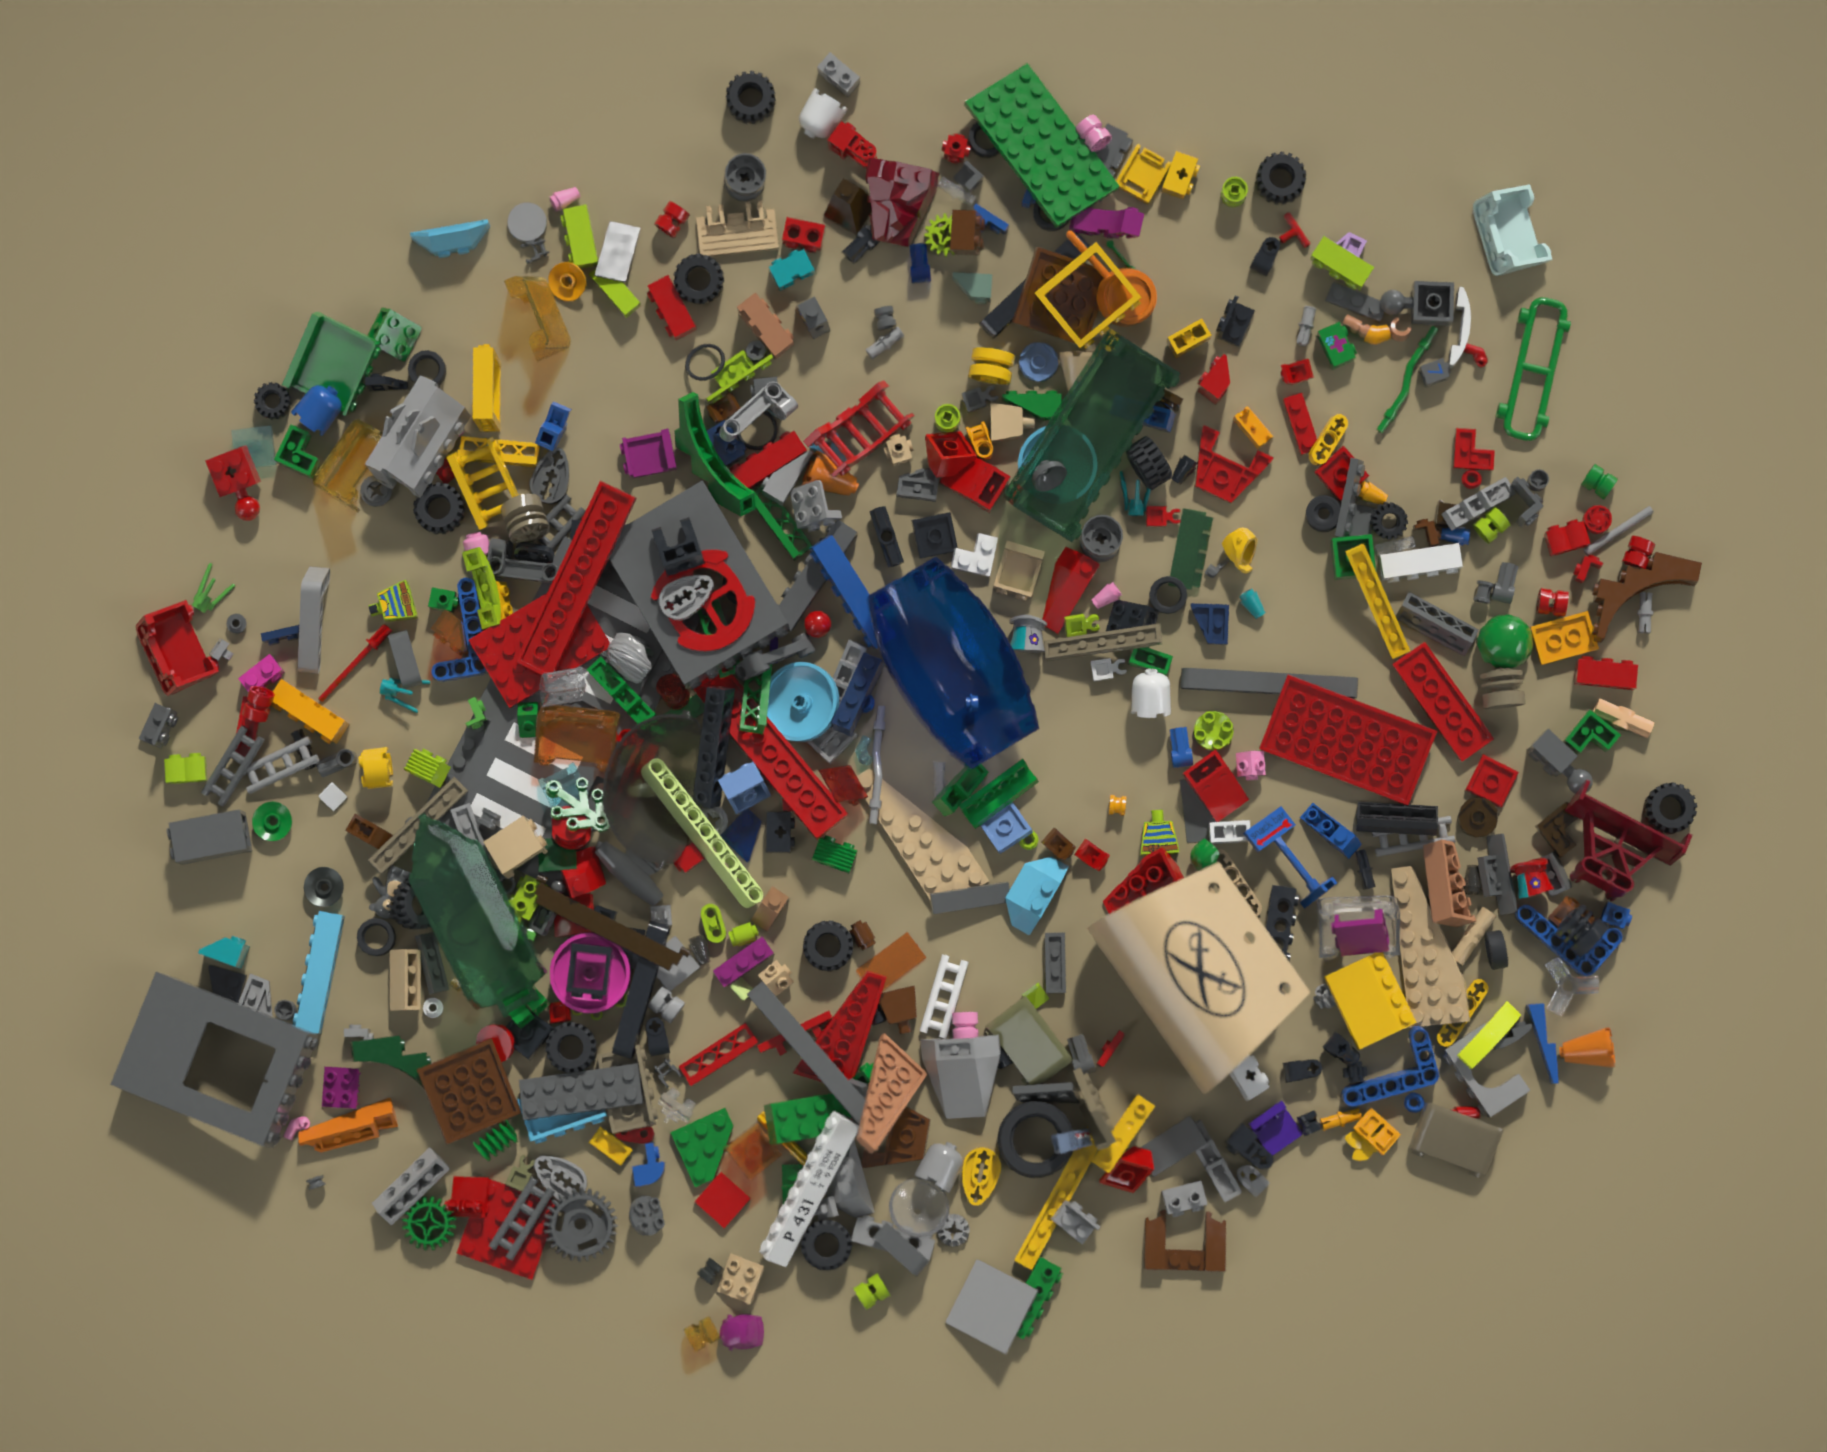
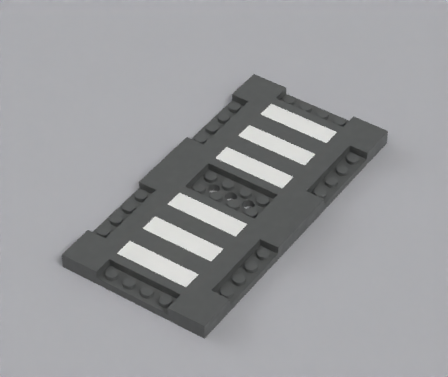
M564 536L552 564L560 567L571 544V539ZM609 559L587 605L609 642L615 638L617 633H628L632 636H638L648 643L649 647L654 651L653 656L646 654L652 667L649 673L639 684L628 681L608 661V650L520 702H538L539 737L529 738L519 737L518 704L509 708L491 678L480 698L486 708V711L483 713L487 720L483 722V726L473 730L472 727L466 728L447 764L451 768L441 788L435 786L427 802L453 777L468 792L432 827L462 842L451 809L470 803L476 821L482 816L483 808L502 816L496 822L495 830H491L477 822L484 841L522 816L534 821L538 828L535 830L538 836L542 835L544 839L553 838L551 809L554 806L564 807L569 804L559 797L550 798L547 796L546 784L549 781H558L564 791L580 801L576 781L579 778L587 779L589 809L596 813L595 802L592 800L593 790L601 789L605 793L612 778L616 775L621 777L633 746L629 749L622 748L618 743V735L624 729H631L635 731L637 739V737L641 738L644 730L591 676L587 669L597 659L602 657L653 711H655L675 669ZM556 570L551 572L550 578L555 576ZM542 582L532 601L546 594L551 583ZM676 596V601L673 603V605L679 604V606H681L683 604L682 600L686 597L683 596L682 598H679L678 596ZM701 608L702 614H705L706 609ZM698 612L682 622L687 628L696 632L701 621ZM543 700L551 702V708L547 711H543L540 708V703ZM526 707V708H523L522 710H523V711H531V710H533V708H532V707ZM561 709H566L569 712V716L565 720L558 718V712ZM578 718L586 719L587 724L582 729L577 728L575 725ZM617 781L614 783L608 795L606 804L616 787ZM581 782L578 785L583 787L586 784ZM551 786L550 788L554 790L557 786ZM595 794V795H594L596 798H600V797H601L600 794ZM538 855L516 868V870L535 879L539 874L547 877L546 885L550 887L554 880H563L560 870L539 872Z

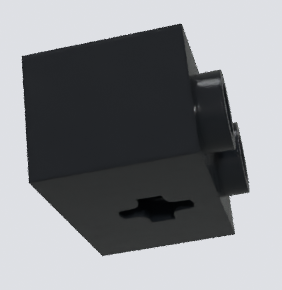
M767 812V853H791V849H795V837H791V829H795V817H791V812ZM779 827H783V831H786L782 838L775 834L776 831H779Z

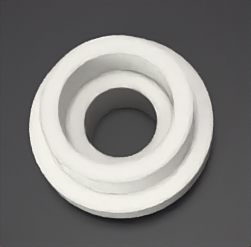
M430 998L425 1001L423 1011L430 1018L439 1017L443 1012V1004L437 998ZM431 1004H435L437 1007L434 1012H431L429 1009Z

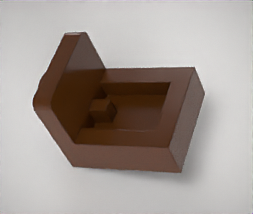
M728 393L714 404L706 406L709 417L715 423L722 422L723 420L726 421L741 408L733 393Z
M1428 519L1416 521L1417 524L1412 527L1413 531L1425 529L1429 547H1436L1441 540L1439 529L1435 528L1434 520L1429 522Z
M1053 828L1041 841L1061 861L1069 859L1076 849V846L1056 828Z

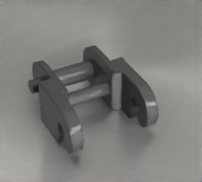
M539 239L537 242L531 240L526 242V244L520 245L521 248L532 246L534 249L535 257H532L531 260L527 259L526 263L541 260V256L547 257V254L550 252L545 249V239ZM537 245H540L542 250L541 253L537 252Z
M664 1058L665 1062L658 1067L655 1065L654 1071L660 1074L658 1077L668 1089L669 1085L664 1080V1076L673 1070L676 1071L680 1078L683 1076L674 1064L671 1066L669 1063L671 1062L670 1059ZM668 1065L670 1069L662 1074L660 1070Z

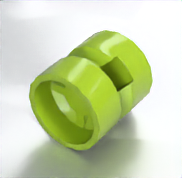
M1230 177L1224 182L1221 190V199L1226 206L1238 207L1242 205L1248 192L1246 182L1240 177Z
M952 404L941 405L935 412V426L942 433L956 431L960 425L959 410Z
M1493 507L1485 514L1486 518L1481 517L1473 524L1474 530L1488 544L1498 537V532L1503 533L1511 526L1508 519L1496 507Z
M877 1273L868 1278V1283L862 1282L853 1288L866 1310L876 1305L877 1300L882 1301L890 1296L889 1291ZM875 1287L877 1291L872 1294L870 1289Z

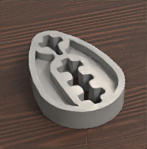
M693 575L669 583L663 588L659 597V604L663 613L670 619L679 621L691 617L708 600L714 588L713 581L709 576ZM702 580L710 582L707 590L704 588L698 589L701 586L700 582ZM684 591L693 593L690 595V600L686 598L682 600L683 604L681 606L675 604L673 611H670V609L665 610L667 607L666 603L668 601L674 603L676 596L682 598Z
M540 1156L536 1159L534 1167L538 1178L546 1189L549 1187L555 1191L553 1196L560 1200L558 1194L563 1197L566 1196L565 1190L572 1194V1187L568 1186L565 1188L563 1181L557 1182L556 1172H564L563 1177L565 1179L572 1178L571 1183L573 1185L579 1183L581 1185L579 1188L583 1187L584 1191H586L587 1177L579 1166L554 1156ZM547 1160V1165L552 1169V1172L547 1169L540 1170L541 1165L539 1161L544 1162Z

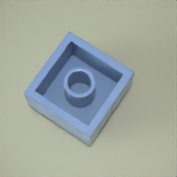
M754 762L746 763L733 773H727L718 780L736 814L771 796Z

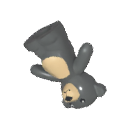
M392 865L388 869L385 886H383L378 877L374 876L372 882L381 897L375 903L370 904L369 909L381 918L397 920V918L392 916L394 910H390V906L393 905L390 899L395 896L393 894L394 889H399L397 886L400 883L410 880L413 873Z

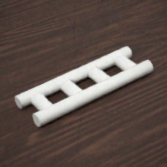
M942 954L920 1032L927 1033L928 1029L932 1028L940 1031L939 1037L946 1039L952 1021V1013L955 1011L969 962L961 960L960 965L948 962L950 956ZM945 970L957 973L954 985L942 982ZM940 989L951 992L948 1004L937 1001ZM934 1008L946 1012L943 1023L931 1020Z

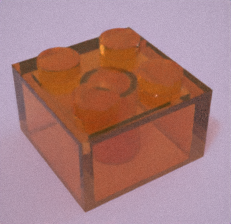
M758 1123L751 1125L723 1147L749 1180L782 1156L775 1145H770L769 1137Z

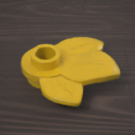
M1356 1131L1350 1132L1344 1138L1350 1146L1355 1148L1352 1155L1353 1160L1364 1161L1369 1159L1373 1152H1378ZM1374 1131L1371 1137L1374 1138L1378 1133Z

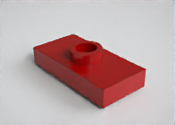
M1119 1030L1112 1041H1106L1101 1049L1104 1053L1096 1063L1100 1067L1106 1065L1125 1037V1033Z

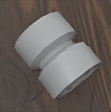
M662 986L649 1003L648 1008L656 1014L661 1013V1017L671 1024L684 1007L685 1002L677 996L672 997V993Z

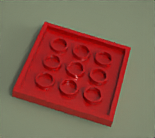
M489 1179L485 1218L469 1217L456 1253L533 1280L547 1241L546 1237L549 1236V1234L544 1233V1230L549 1228V1226L543 1224V1222L549 1221L544 1215L551 1214L547 1207L554 1208L555 1205L551 1200L548 1202L512 1261L506 1257L509 1252L500 1245L494 1250L489 1247V1244L521 1192L501 1182ZM530 1193L524 1204L535 1210L541 1199ZM519 1211L514 1221L524 1227L530 1216ZM509 1228L503 1238L514 1244L519 1233Z

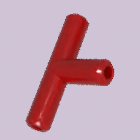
M1286 213L1283 217L1291 227V230L1281 235L1279 240L1281 243H1285L1294 236H1297L1303 247L1307 248L1311 243L1291 213Z

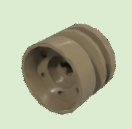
M518 495L507 500L501 506L500 510L504 522L507 524L506 529L511 542L515 544L520 542L531 543L541 539L549 532L550 527L546 515L543 513L544 509L538 495Z
M1510 668L1495 669L1480 675L1481 680H1490L1489 683L1481 685V688L1491 689V693L1482 696L1484 709L1510 708L1526 704L1524 691L1515 690V686L1523 684V680H1514V678L1522 676V670Z

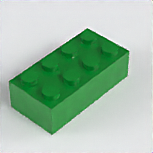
M832 1093L763 1105L770 1145L818 1137L825 1127L826 1120L833 1111L851 1118L850 1113Z

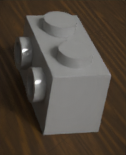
M1201 1181L1161 1191L1167 1214H1172L1173 1217L1184 1215V1210L1192 1209V1212L1203 1210V1205H1207Z

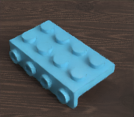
M520 1098V1099H517V1101H518V1104H519V1107H520V1110H521V1113H522V1104H521V1098ZM605 1109L526 1120L524 1122L530 1142L535 1141L538 1144L547 1141V1136L554 1134L556 1138L565 1135V1130L573 1128L574 1131L585 1128L586 1123L592 1122L595 1125L604 1122V1117L608 1115Z

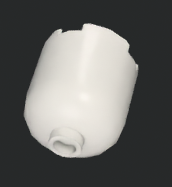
M815 88L800 113L799 122L805 129L804 134L813 139L815 136L827 138L833 133L848 108L842 107L841 109L839 107L841 103L825 93L820 96L818 94L819 90Z
M1146 669L1144 673L1134 678L1131 714L1137 712L1138 717L1156 718V714L1164 713V716L1171 714L1170 681L1167 676L1158 673L1157 669Z

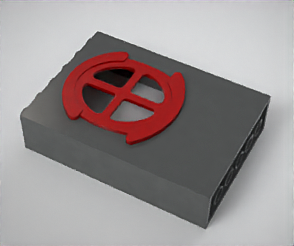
M703 480L623 527L609 560L687 690L689 688L692 690L702 685L701 681L706 678L709 680L719 675L718 671L721 669L733 667L737 664L736 660L742 657L746 659L758 647L760 649L767 647L771 644L770 640L775 637L780 639L788 634L787 630L790 627L786 618ZM689 517L705 564L667 577L651 530L661 527L667 546H676L684 543L686 540L680 520ZM698 568L712 569L727 579V584L711 593L708 600L701 607L706 609L717 628V632L712 635L698 634L687 628L683 624V620L670 619L663 613L659 604L660 593L666 585L682 577L693 576V571ZM734 591L737 598L736 615L730 625L724 626L711 603L727 592ZM668 601L665 610L670 609V611H673L674 605Z

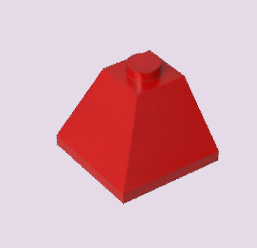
M961 431L925 435L928 465L936 478L956 475L977 457Z
M595 846L576 851L577 869L560 870L566 885L567 894L571 898L592 892L606 884L599 858L595 854Z
M1133 1146L1121 1155L1110 1173L1107 1171L1099 1179V1183L1134 1193L1154 1170L1152 1152Z

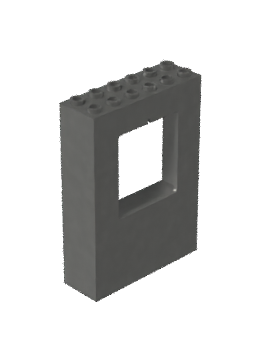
M155 972L110 1085L260 1146L274 1148L280 1141L282 1126H285L288 1121L289 1115L287 1113L289 1108L293 1107L296 1101L295 1093L297 1088L302 1086L304 1077H302L303 1073L310 1066L311 1053L318 1046L319 1040L317 1038L319 1035L173 976ZM208 1022L276 1049L264 1078L268 1082L262 1083L251 1112L184 1086L185 1078Z

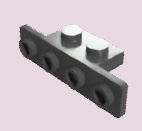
M1501 833L1487 836L1489 856L1477 858L1484 897H1497L1500 915L1517 912V904L1505 835Z

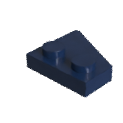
M1191 603V610L1207 644L1228 645L1229 605Z

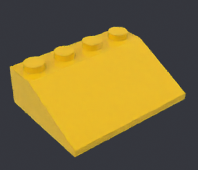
M1383 952L1371 954L1324 977L1358 1050L1417 1023Z

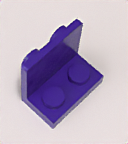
M1279 1101L1248 1123L1251 1130L1258 1136L1257 1138L1272 1156L1303 1135V1132L1287 1111L1283 1101Z

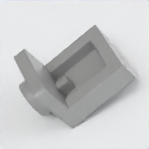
M349 1025V1029H344V1037H364V1040L374 1039V1034L370 1033V1029H361V1025Z

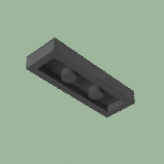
M1332 282L1325 300L1326 302L1376 322H1381L1384 311L1380 306V300Z
M435 932L415 936L417 948L421 950V963L429 994L450 990Z
M1045 933L1046 993H1066L1065 933Z

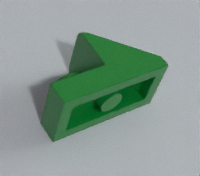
M802 1164L782 1165L783 1205L788 1198L790 1189L798 1179V1174L802 1170Z

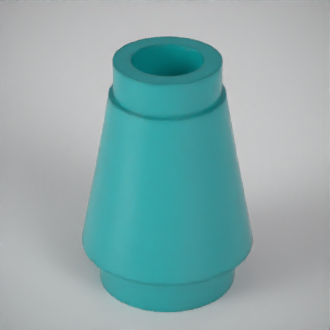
M1251 588L1239 596L1241 599L1240 603L1255 619L1266 613L1257 591L1254 592Z

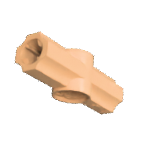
M1600 698L1593 709L1596 715L1610 722L1612 726L1624 731H1631L1644 738L1649 737L1654 727V722L1636 715L1633 710L1623 706L1618 707Z

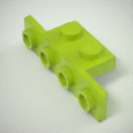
M744 350L725 362L721 372L714 377L721 389L707 397V403L712 401L714 404L723 397L722 393L727 390L732 392L739 387L738 382L743 379L748 381L756 375L754 371L760 367L764 370L772 364L770 360L773 359V356L770 354L756 365H753ZM717 367L716 369H714L713 371H711V374H713L715 371H717V369H718L719 367Z

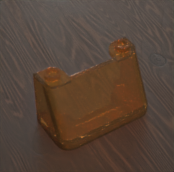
M548 704L541 706L536 723L534 763L549 766L556 759L593 762L595 767L599 768V771H614L620 714L609 710Z

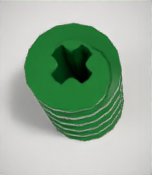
M506 1120V1127L499 1124L500 1131L492 1129L493 1136L485 1133L487 1140L480 1137L479 1145L473 1142L477 1151L487 1161H491L490 1154L495 1157L498 1156L497 1149L504 1152V1145L510 1148V1140L514 1143L518 1142L517 1134L508 1120Z

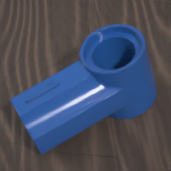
M1187 727L1170 729L1173 768L1193 766L1192 750L1189 748Z

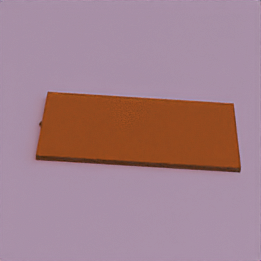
M907 932L856 971L861 977H863L867 970L887 976L883 988L885 989L923 961L926 956Z

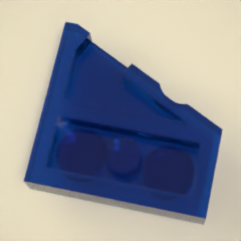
M746 809L720 836L748 863L762 821L750 809Z

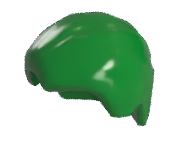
M1203 838L1190 852V861L1196 870L1201 871L1216 864L1220 853L1212 843Z

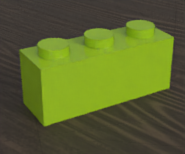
M587 205L563 209L564 215H561L562 226L567 227L568 234L564 236L566 245L571 247L572 253L568 254L570 263L577 265L580 269L597 266L598 257Z
M1323 236L1310 257L1315 267L1326 269L1331 277L1337 280L1339 278L1346 282L1345 285L1352 290L1358 289L1360 291L1374 269L1372 265Z

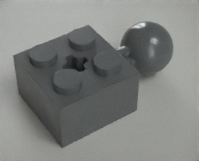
M1414 281L1412 297H1404L1397 290H1388L1382 295L1380 306L1389 315L1399 314L1403 309H1411V324L1451 326L1454 313V282ZM1430 300H1433L1434 304L1437 305H1435V307H1431V305H1429Z
M1549 728L1527 749L1530 752L1528 755L1535 762L1540 761L1544 765L1543 769L1547 774L1556 777L1563 773L1568 778L1567 785L1573 793L1578 792L1586 779L1590 781L1586 793L1592 788L1593 779L1591 774L1583 769L1576 770L1570 765L1578 756Z

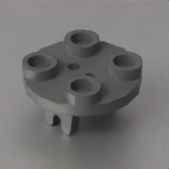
M640 1196L633 1201L629 1217L632 1227L637 1233L643 1236H651L664 1227L663 1211L658 1198Z

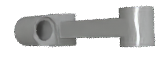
M769 382L725 421L719 431L720 437L727 442L733 441L768 408L773 411L776 417L784 421L798 408V403L779 383ZM767 390H772L775 396L769 395ZM726 427L732 428L734 433H729Z

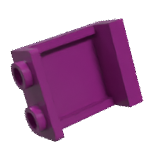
M669 428L663 429L658 433L633 438H622L623 443L619 444L621 455L626 456V462L623 463L625 475L629 474L630 479L677 470Z
M1376 909L1374 918L1341 922L1339 914L1335 915V920L1331 923L1332 934H1336L1335 946L1336 949H1340L1341 956L1389 951V933L1383 909Z

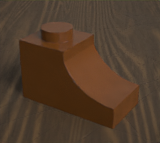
M354 814L345 830L377 849H380L393 836V834L357 814Z

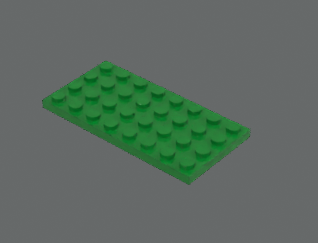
M1028 63L965 101L964 106L1056 228L1119 189L1120 185L1094 151L1091 152L1085 144V139H1081L1075 131V125Z

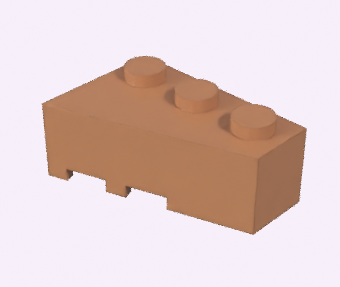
M755 292L737 306L738 314L776 360L794 345L792 340L794 336L788 329H783L780 325L782 322L778 316L769 311L768 304L764 299H760Z

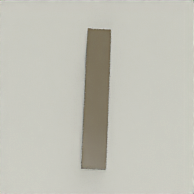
M1160 624L1044 641L1045 660L1047 662L1163 645Z
M453 777L367 861L382 875L455 805L468 790Z

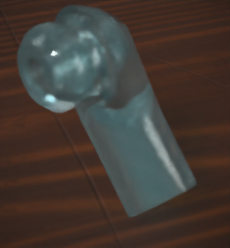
M863 735L855 749L858 761L868 766L873 760L867 751L871 739Z

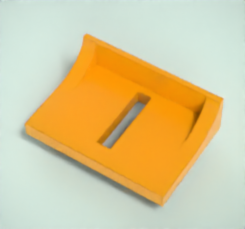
M1372 1108L1368 1109L1353 1127L1381 1155H1384L1401 1135ZM1381 1124L1383 1128L1372 1138L1371 1135Z

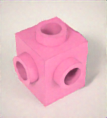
M1264 751L1236 753L1237 777H1246V781L1258 780V776L1266 775Z

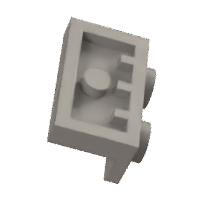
M1065 1200L1051 1220L1075 1240L1083 1244L1094 1229H1100V1226L1096 1224L1098 1220L1090 1213L1085 1215L1082 1212L1083 1207L1077 1202L1073 1201L1070 1203Z

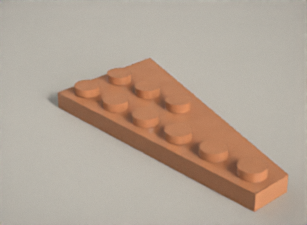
M885 1033L879 1039L857 1135V1141L870 1153L876 1151L928 1074Z

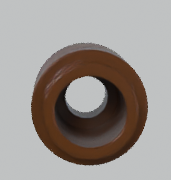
M859 920L851 925L852 929L849 932L858 948L860 947L863 951L876 944L874 940L876 937L867 922L862 923Z

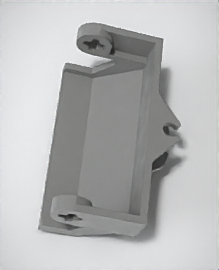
M420 375L404 402L390 410L392 417L386 416L383 435L365 463L374 477L384 486L393 489L398 481L419 498H421L427 486L433 481L435 473L443 465L445 457L453 449L455 441L463 433L465 425L471 417L467 409L442 391L436 382Z

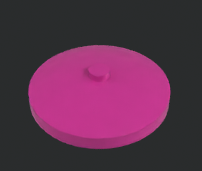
M583 933L566 940L555 952L550 965V981L556 996L566 1006L581 1013H599L610 1009L622 999L630 982V964L624 950L619 945L595 933ZM572 943L613 948L608 997L603 996V1000L591 999V995L583 994V998L571 997V993L566 992ZM578 953L574 987L603 990L606 956Z

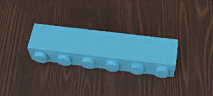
M319 911L318 915L315 914L313 926L315 927V932L311 934L309 946H312L311 952L307 954L305 966H308L306 974L303 973L301 985L304 986L303 992L298 995L297 1005H300L299 1011L295 1013L293 1025L318 1034L322 1033L345 919L343 915Z

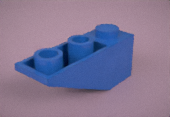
M1314 803L1300 817L1348 859L1362 845L1356 835Z

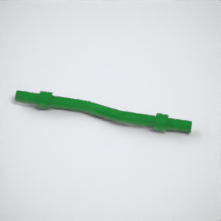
M1431 326L1425 337L1421 338L1417 344L1418 348L1405 368L1402 390L1390 409L1387 408L1383 414L1384 418L1376 429L1378 432L1384 433L1389 423L1393 422L1396 418L1397 411L1408 396L1413 368L1424 351H1427L1431 346V341L1438 331L1435 326Z

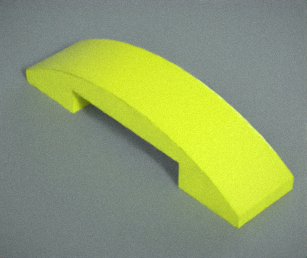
M1506 1001L1457 1056L1472 1069L1509 1031L1521 1014Z

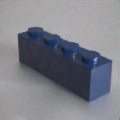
M865 652L863 653L831 722L833 730L852 737L884 667L882 659Z

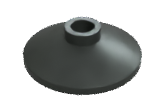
M319 867L312 870L304 881V893L307 899L320 907L335 904L341 898L344 891L342 877L336 870L329 867ZM326 883L328 889L323 891L321 886Z

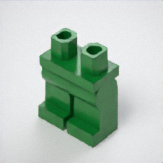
M512 967L505 974L510 981L504 986L500 980H496L491 985V988L500 1004L522 1029L534 1019L532 1013L522 1003L523 1000L536 1015L546 1009L550 1003L522 972Z

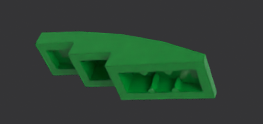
M602 657L597 659L587 669L591 676L643 730L658 717Z

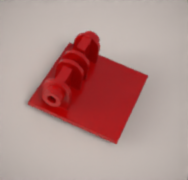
M453 1176L451 1199L444 1203L446 1205L445 1209L453 1212L449 1216L485 1218L489 1177Z

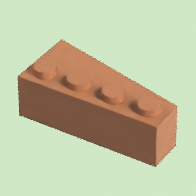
M1441 839L1423 845V857L1426 866L1428 896L1433 923L1461 927L1476 922L1475 915H1471L1469 906L1472 905L1470 897L1466 898L1463 886H1466V883L1458 870L1461 868L1454 842Z

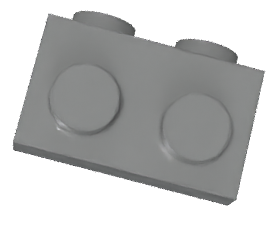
M820 480L810 482L790 491L797 529H808L809 532L817 531L820 529V526L833 525L835 520L842 518L841 510H828L823 485Z

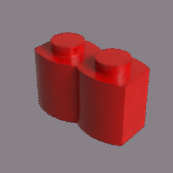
M1578 519L1567 522V526L1564 527L1554 525L1547 528L1548 531L1544 533V537L1551 557L1581 549L1591 544L1584 521L1578 522Z

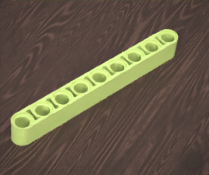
M654 758L645 764L641 770L645 781L738 902L745 908H751L763 899L761 888L661 759Z

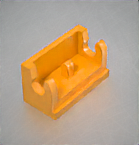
M1248 406L1234 416V422L1257 449H1260L1273 438V435Z

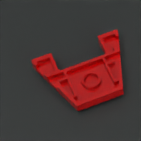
M1203 425L1195 487L1231 504L1272 462L1274 457L1257 450L1250 467L1242 466L1212 451L1220 432Z

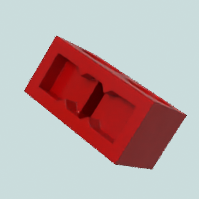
M787 217L782 244H786L785 247L790 249L801 247L805 248L806 252H821L826 226ZM797 230L799 236L797 238H790L788 236L789 232ZM816 234L819 238L816 242H810L808 236Z

